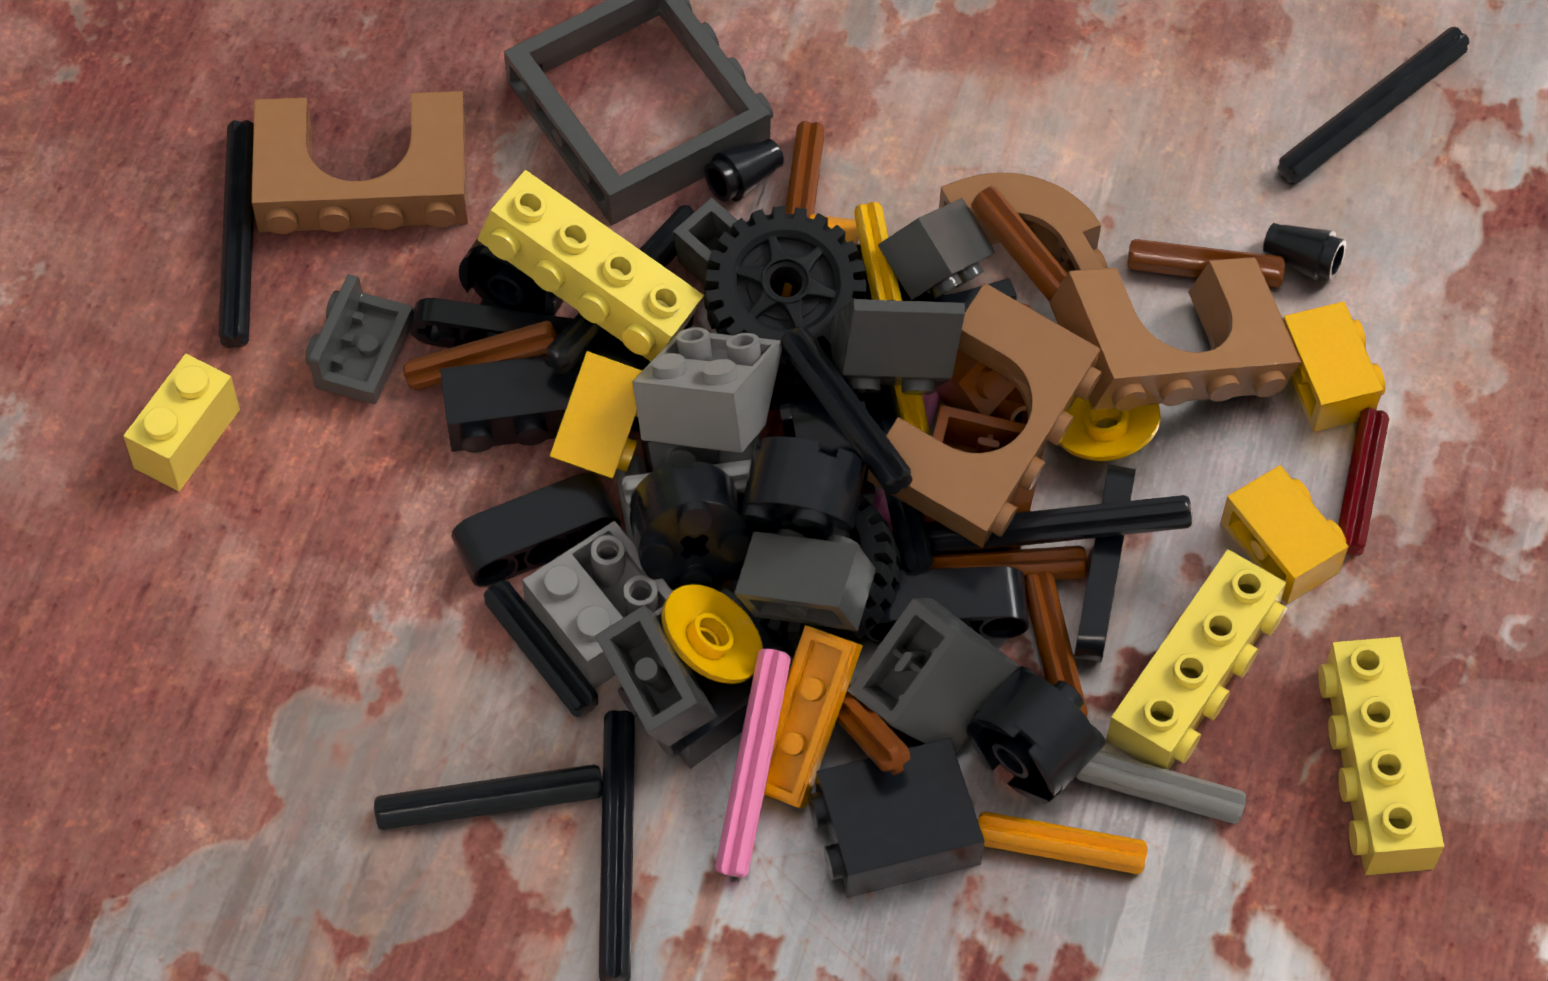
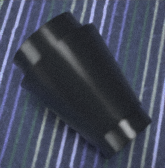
M766 139L762 142L715 154L711 163L705 167V179L709 189L719 200L723 202L730 199L740 201L775 172L776 169L782 167L784 157L778 144L772 139Z
M1277 223L1271 224L1263 243L1264 253L1281 256L1284 258L1285 264L1316 281H1319L1322 277L1333 280L1340 270L1346 251V240L1336 237L1335 231L1285 224L1280 225Z

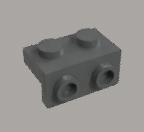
M348 274L341 290H335L329 298L326 309L327 320L320 334H314L307 346L305 360L306 364L310 365L315 387L376 405L408 335L414 312L413 306L363 293L359 277Z

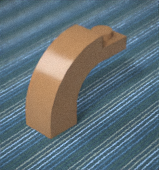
M998 172L974 175L941 186L939 208L963 198L991 245L1000 242L972 209L971 203L981 191L993 186L999 190L1066 273L1075 270L1108 268L1102 252L1098 249L1101 223L1081 200L1054 183L1024 174Z

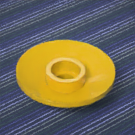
M1077 396L1067 412L1074 416L1073 422L1060 442V446L1070 454L1086 460L1111 461L1124 458L1139 451L1153 439L1161 421L1159 404L1141 405L1126 411H1120L1116 408L1093 410L1089 399L1084 401Z
M696 584L681 586L668 596L662 607V626L670 645L689 667L708 679L727 684L744 682L754 674L758 652L763 649L762 641L751 618L735 601L718 590Z

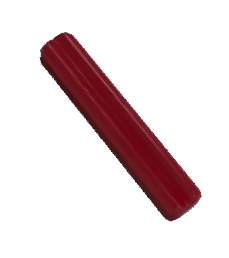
M1372 408L1362 410L1358 419L1338 523L1346 538V544L1349 546L1346 554L1351 556L1361 555L1366 546L1390 419L1385 411Z

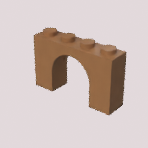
M463 91L411 93V141L406 155L391 171L377 178L364 181H347L332 177L314 164L312 161L313 127L307 97L254 99L252 207L258 232L289 234L294 231L307 230L340 232L354 228L392 230L401 226L429 225L443 228L452 224H468L467 119Z
M1256 258L1210 260L1188 293L1210 343L1211 350L1206 352L1179 350L1165 344L1152 335L1139 320L1116 267L1069 271L1049 304L1058 325L1101 349L1095 368L1100 370L1102 374L1088 397L1092 409L1116 408L1120 411H1126L1141 405L1164 404L1166 406H1176L1186 401L1205 399L1221 402L1237 396L1257 395L1264 398L1281 392L1302 363V360Z
M986 283L983 284L965 312L958 350L1000 373L1013 383L1026 405L1028 423L1025 428L1008 445L986 453H967L956 450L899 417L886 435L910 467V475L913 479L908 488H903L897 494L891 495L982 548L992 533L999 537L1004 534L1017 511V507L1011 504L1020 487L1027 491L1032 489L1046 464L1045 461L1039 458L1049 441L1056 446L1060 444L1074 419V416L1067 412L1077 396L1084 401L1088 399L1102 374L1100 370L1095 368L1100 348ZM868 468L867 481L883 489Z

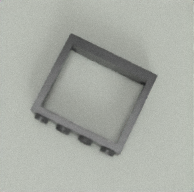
M606 0L504 51L507 83L611 225L705 178V167L711 163L715 154L770 139L771 118L774 116L768 100L762 93H754L746 82L744 71L739 62L734 57L727 58L719 47L714 30L707 22L700 23L692 12L689 0ZM660 15L737 116L619 176L544 73Z

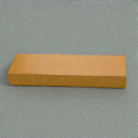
M805 625L787 676L764 795L797 808H806L808 794H811L816 780V771L820 769L863 645Z

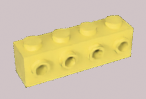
M527 170L519 176L490 210L477 239L487 246L496 257L506 260L531 277L539 287L554 293L578 310L586 320L598 324L622 341L630 351L642 355L650 362L687 326L704 297L701 292Z
M1227 549L1112 715L1106 742L1139 762L1169 770L1175 760L1184 764L1200 740L1201 734L1196 729L1206 716L1213 721L1225 705L1230 691L1225 689L1232 676L1235 674L1243 678L1254 662L1259 649L1253 645L1263 632L1271 636L1284 617L1287 607L1280 604L1286 582Z
M1389 637L1333 642L1326 663L1319 665L1318 680L1321 695L1323 698H1330L1333 715L1329 717L1328 721L1330 743L1332 749H1340L1344 767L1339 769L1340 795L1343 802H1351L1354 820L1350 821L1349 840L1354 856L1361 855L1365 875L1433 870L1445 846L1401 638Z

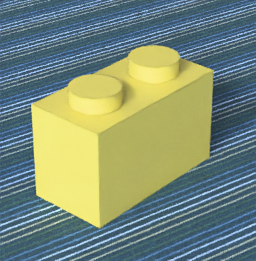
M185 353L123 435L134 469L180 492L240 411L232 377Z

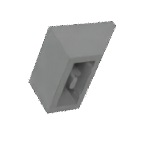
M699 327L681 330L633 381L641 439L644 441L742 453L766 425L782 353L781 340L763 339L752 333H740L733 336L709 333L708 330Z
M615 521L522 580L526 604L594 689L616 675L595 635L643 605L661 618L663 604L673 592L663 579L653 580L646 575L640 564L636 546Z

